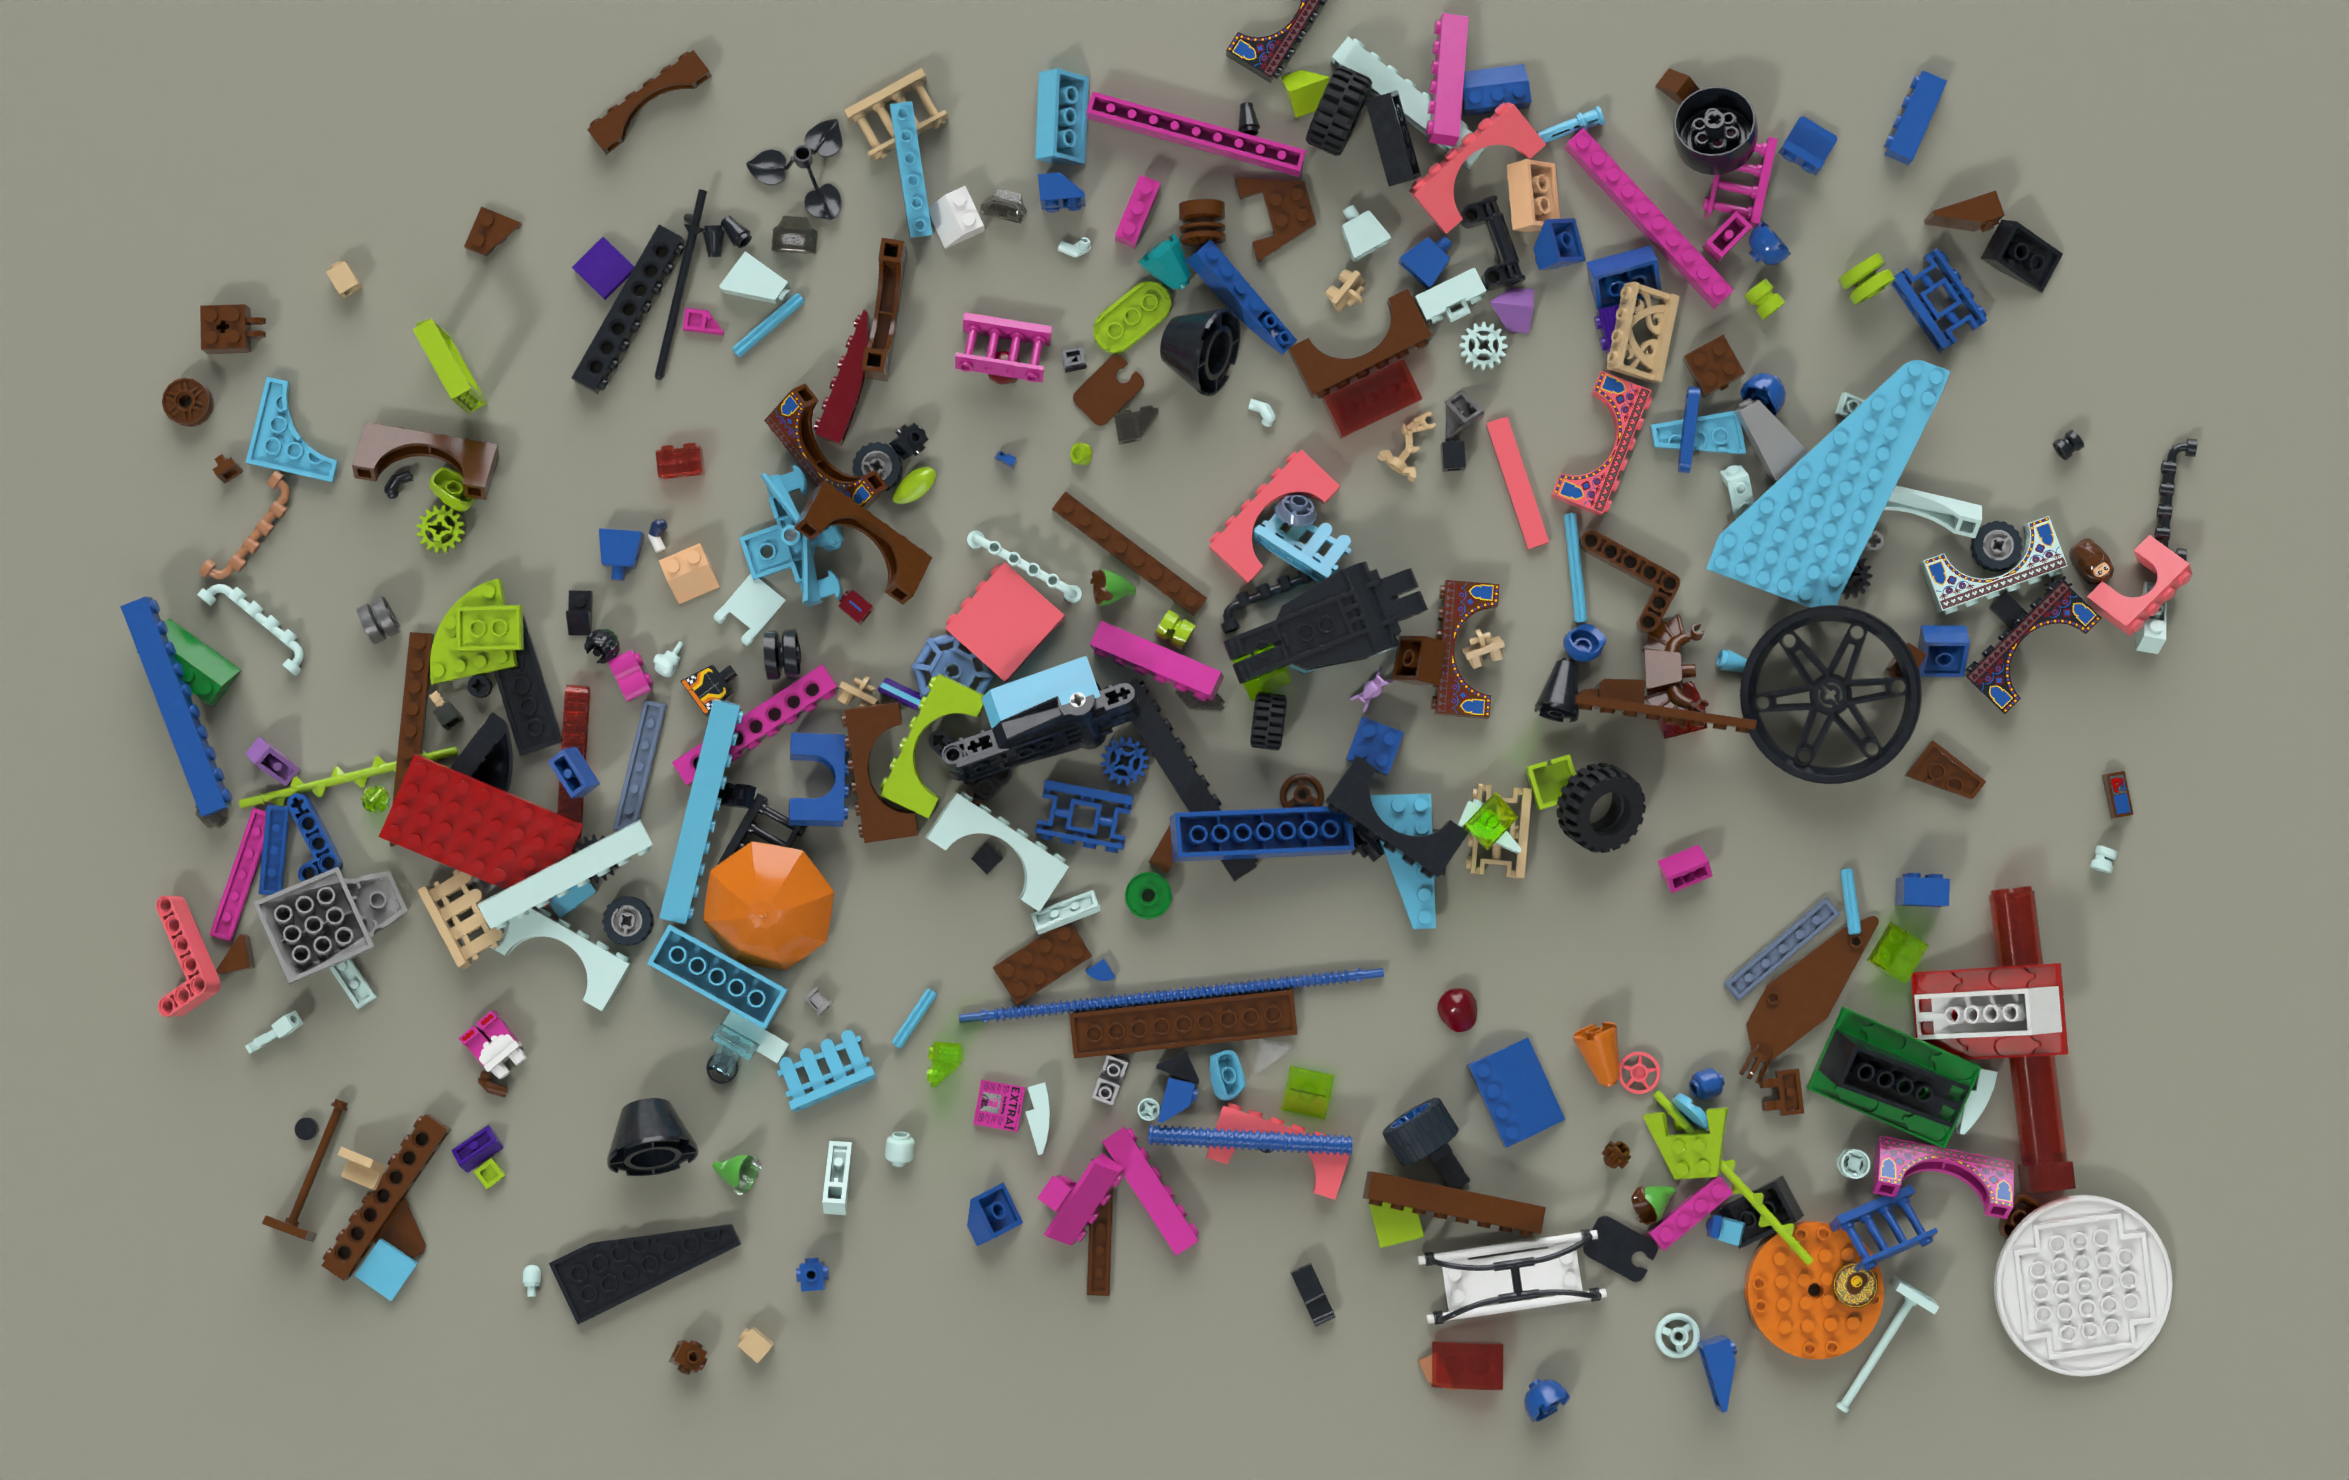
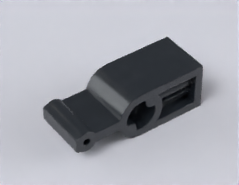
M1309 1263L1290 1272L1315 1327L1335 1318L1336 1316L1312 1264Z

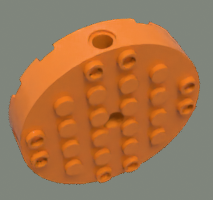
M1802 1221L1793 1223L1795 1228L1792 1236L1797 1241H1800L1799 1244L1814 1261L1807 1266L1777 1232L1766 1237L1754 1251L1755 1253L1746 1269L1744 1297L1747 1311L1760 1333L1774 1346L1789 1354L1806 1359H1828L1840 1356L1862 1343L1879 1319L1884 1300V1284L1880 1267L1877 1265L1871 1269L1878 1280V1291L1870 1304L1862 1308H1850L1841 1304L1835 1298L1832 1291L1834 1273L1842 1265L1853 1262L1859 1263L1862 1260L1849 1236L1842 1229L1833 1232L1829 1223ZM1864 1244V1246H1865L1866 1250L1868 1251L1869 1255L1872 1256L1873 1253H1872V1252L1870 1251V1249ZM1815 1283L1819 1290L1815 1295L1811 1296L1808 1293V1288L1811 1284Z

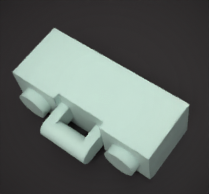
M1474 267L1416 295L1414 302L1425 323L1431 321L1432 324H1435L1444 319V314L1447 315L1450 322H1453L1470 314L1471 311L1467 303L1471 302L1474 305L1482 301L1486 289ZM1459 304L1462 305V308L1451 312V308Z

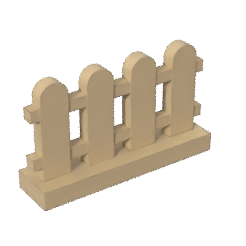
M456 869L453 871L454 876L443 883L436 881L433 883L434 888L423 886L417 891L456 965L459 968L467 969L473 965L470 960L471 958L476 961L480 959L478 954L491 946L493 949L500 946L498 942L504 938V931L502 929L497 930L496 927L489 928L478 907V903L484 898L483 892L478 889L470 891L468 884L473 881L474 876ZM462 889L464 895L450 902L448 896ZM441 900H442L443 904L445 905V907H442V905H441V903H440ZM472 908L475 914L461 922L458 915ZM450 920H453L455 924L454 927L452 926ZM482 927L485 933L471 941L468 935ZM461 939H463V941H464V943H465L464 946L462 945V943H461V941H460Z

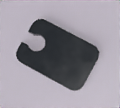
M1608 1216L1599 1217L1592 1230H1597L1598 1239H1593L1592 1242L1583 1246L1584 1254L1633 1282L1641 1281L1648 1270L1633 1265L1632 1255L1641 1251L1646 1257L1654 1260L1658 1251L1656 1243Z

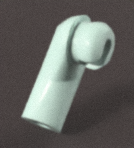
M1086 237L1080 238V241L1073 245L1061 241L1058 251L1076 258L1090 250L1091 242Z
M1255 399L1250 400L1248 409L1259 412L1263 418L1262 424L1266 427H1271L1274 423L1273 421L1276 420V415L1268 403Z

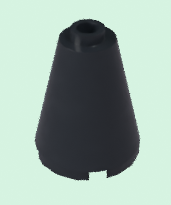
M1562 658L1556 661L1535 704L1534 711L1537 712L1539 710V716L1557 722H1563L1564 718H1570V722L1578 720L1579 705L1573 704L1574 696L1579 694L1578 666L1574 663V660Z

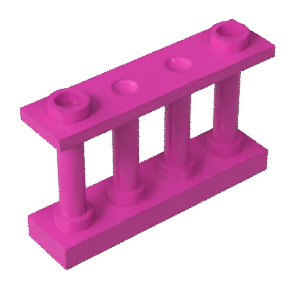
M1769 137L1766 143H1756L1754 152L1763 156L1761 164L1756 166L1745 163L1736 169L1755 174V177H1758L1756 185L1751 187L1719 180L1720 175H1713L1709 197L1705 196L1702 210H1705L1704 217L1709 218L1712 209L1734 214L1737 211L1741 216L1749 220L1748 222L1752 225L1751 228H1755L1760 223L1778 138ZM1721 141L1716 142V146L1722 145ZM1717 188L1750 195V198H1753L1752 207L1748 206V208L1714 201Z
M964 313L963 332L968 333L964 354L956 352L955 369L1043 383L1044 366H1039L1042 346H1050L1052 326ZM977 335L990 336L986 357L973 355ZM999 338L1012 340L1008 361L995 359ZM1021 342L1034 343L1030 364L1017 362Z

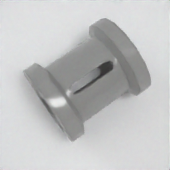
M818 987L807 994L803 1000L814 1008L817 1016H820L833 1002L831 1000L828 1001L819 992L820 989Z

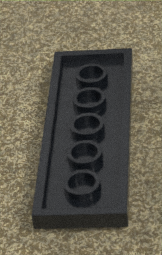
M524 615V650H515L518 666L494 671L520 756L564 742Z

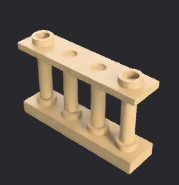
M922 68L844 110L850 123L853 121L858 122L870 143L872 150L867 153L871 161L883 159L888 155L887 152L896 148L892 120L885 106L891 100L897 101V103L907 102L904 96L911 89L913 91L916 90L930 115L929 119L920 124L915 117L917 136L932 127L937 129L946 123L945 120L948 119L947 112L943 110L938 113L924 88V82L927 81V78ZM873 110L879 114L892 138L881 145L866 120V114Z

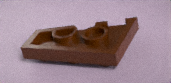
M1933 740L1904 775L1971 800L1986 783L1984 779Z

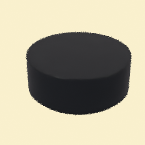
M302 1118L297 1121L294 1130L299 1139L311 1140L318 1134L319 1126L312 1118Z

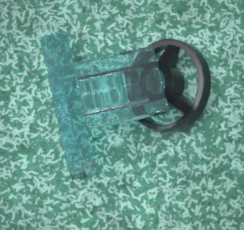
M720 1023L710 1037V1040L718 1043L719 1047L716 1053L708 1060L706 1067L708 1076L718 1084L731 1082L738 1073L737 1060L739 1056L749 1061L757 1052L760 1044ZM735 1065H736L735 1073H734V1075L732 1076V1078H730L729 1076L731 1075V1073H732V1071H733V1069H734V1067H735ZM709 1070H716L718 1074L725 1075L727 1081L715 1080L710 1075Z

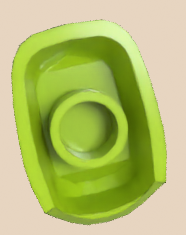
M441 467L431 476L429 488L443 503L456 511L465 512L475 502V498L464 496L463 478L458 472Z

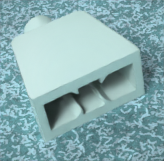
M1354 205L1343 210L1348 222L1342 225L1341 231L1353 262L1390 243L1391 236L1369 210L1361 215Z

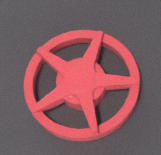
M1632 1052L1626 1055L1619 1064V1081L1629 1092L1635 1094L1647 1093L1655 1088L1660 1079L1659 1064L1654 1057L1645 1052ZM1639 1055L1637 1064L1632 1067L1624 1065L1630 1057ZM1642 1055L1648 1057L1654 1063L1655 1068H1646V1066L1642 1065ZM1622 1067L1630 1071L1631 1078L1627 1084L1622 1079ZM1656 1071L1655 1081L1649 1087L1646 1082L1648 1073ZM1634 1081L1642 1082L1646 1089L1633 1090L1629 1086Z

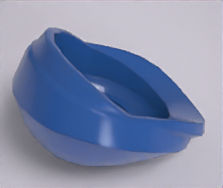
M1583 624L1570 630L1563 640V645L1568 655L1580 662H1587L1597 658L1606 643L1604 634L1590 624Z

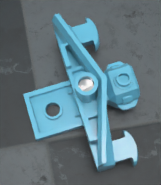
M792 465L794 471L781 476L779 474L767 476L766 473L761 474L760 477L766 484L770 496L768 500L777 525L739 538L753 580L791 568L795 581L800 586L802 603L808 607L822 603L823 598L836 595L837 600L840 601L843 589L838 576L832 570H828L829 577L817 580L814 554L817 546L829 552L840 549L841 544L845 540L842 527L830 526L825 528L821 534L811 541L794 529L800 514L789 493L799 489L803 496L806 495L808 488L803 471L797 465ZM766 546L773 548L774 552L770 558H764L762 555V550Z

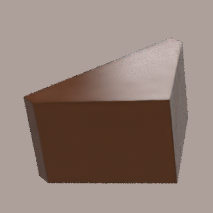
M1668 69L1655 86L1679 105L1689 95L1700 90L1690 76L1672 69Z
M240 934L216 969L218 974H228L255 968L250 937L248 935Z

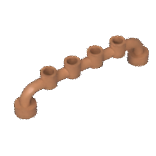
M276 470L268 479L266 484L274 490L278 487L281 490V495L272 504L264 518L258 522L251 535L245 539L238 552L232 556L228 565L223 570L215 569L217 564L208 559L201 566L199 574L205 578L211 576L215 579H224L229 577L235 570L240 572L245 567L247 561L244 558L248 552L254 554L261 545L258 539L262 534L267 537L274 529V526L271 524L274 518L278 517L281 519L288 510L284 505L290 497V489L283 480L285 475Z

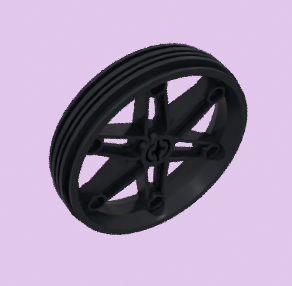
M1822 605L1810 607L1785 617L1773 625L1759 639L1752 649L1743 670L1740 687L1741 710L1743 718L1757 720L1756 729L1749 730V734L1758 749L1775 766L1805 781L1821 784H1842L1874 774L1890 763L1902 751L1910 740L1919 719L1922 704V683L1919 669L1911 650L1901 636L1886 622L1857 608L1841 605ZM1824 621L1851 624L1828 668L1794 630L1808 624ZM1854 626H1860L1863 629L1864 634L1862 638L1853 637L1851 631ZM1868 632L1880 639L1891 651L1900 667L1902 677L1852 679ZM1787 634L1795 637L1796 642L1793 647L1786 646L1784 643V637ZM1780 643L1806 685L1757 694L1762 667L1770 652ZM1852 644L1855 647L1845 677L1834 674L1848 645ZM1801 650L1822 673L1815 681H1813L1796 655L1797 651ZM1896 680H1901L1905 684V690L1901 693L1893 689V683ZM1885 685L1886 691L1852 698L1851 686ZM1827 689L1829 691H1836V694L1834 695L1835 700H1833L1832 698H1826V695L1828 694L1826 691ZM1809 692L1810 703L1777 704L1776 698ZM1905 695L1904 710L1900 723L1891 739L1883 747L1856 704ZM1761 696L1766 697L1769 701V706L1765 709L1760 708L1757 703L1758 698ZM1847 708L1866 735L1862 740L1839 715ZM1809 710L1794 757L1783 750L1771 737L1763 723L1760 712ZM1818 711L1828 716L1813 745L1807 743ZM1833 721L1867 757V759L1842 767H1822L1811 764ZM1868 743H1875L1878 746L1876 754L1872 755L1867 752L1866 745ZM1804 750L1810 754L1808 762L1800 761L1798 757L1800 751Z

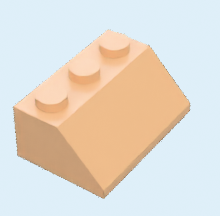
M1525 159L1508 164L1507 179L1512 230L1522 232L1541 231L1545 220L1560 219L1555 163Z

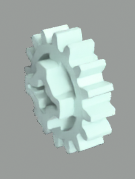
M1482 322L1481 327H1478L1475 323L1473 324V330L1469 328L1465 330L1468 336L1462 335L1460 338L1465 342L1459 344V348L1464 349L1460 356L1467 357L1466 365L1470 362L1473 363L1472 369H1475L1478 365L1481 371H1484L1485 366L1492 370L1494 367L1493 363L1500 365L1499 357L1505 358L1506 356L1502 351L1508 347V345L1502 344L1506 340V336L1500 337L1501 329L1493 330L1494 324H1491L1488 328L1485 322ZM1479 333H1488L1489 335L1481 336ZM1469 340L1473 344V350L1471 353L1469 351L1468 346ZM1495 341L1498 345L1497 353L1493 349V343ZM1486 343L1488 345L1486 349H1479L1480 344ZM1486 357L1488 360L1483 361L1478 360L1477 358Z

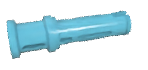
M1596 106L1594 110L1583 114L1581 112L1577 113L1576 118L1537 131V134L1547 143L1583 128L1587 131L1588 128L1598 124L1601 126L1605 125V121L1600 107Z

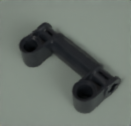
M1497 196L1487 197L1481 201L1469 204L1460 213L1463 218L1460 224L1464 228L1470 229L1486 224L1500 263L1487 268L1481 276L1485 289L1490 291L1514 285L1526 279L1525 275L1521 273L1518 264L1520 261L1504 215L1499 211L1496 202L1498 200ZM1465 213H1473L1475 220H1468ZM1487 275H1495L1497 278V282H1490L1487 278Z

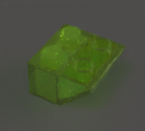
M1889 922L1867 961L1898 983L1906 984L1929 945Z
M934 1041L933 1046H929L928 1059H932V1068L927 1070V1082H931L930 1087H938L962 1066L963 1043Z

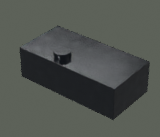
M1398 90L1366 99L1365 103L1388 186L1421 177Z

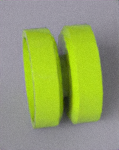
M1880 253L1867 258L1838 279L1843 289H1850L1858 285L1848 296L1854 306L1876 296L1896 279L1890 269H1885L1878 274L1875 273L1885 264Z

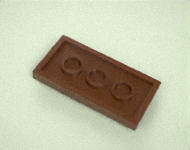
M1068 923L1046 932L995 965L993 969L1016 1005H1018L1091 958L1092 955L1073 925Z

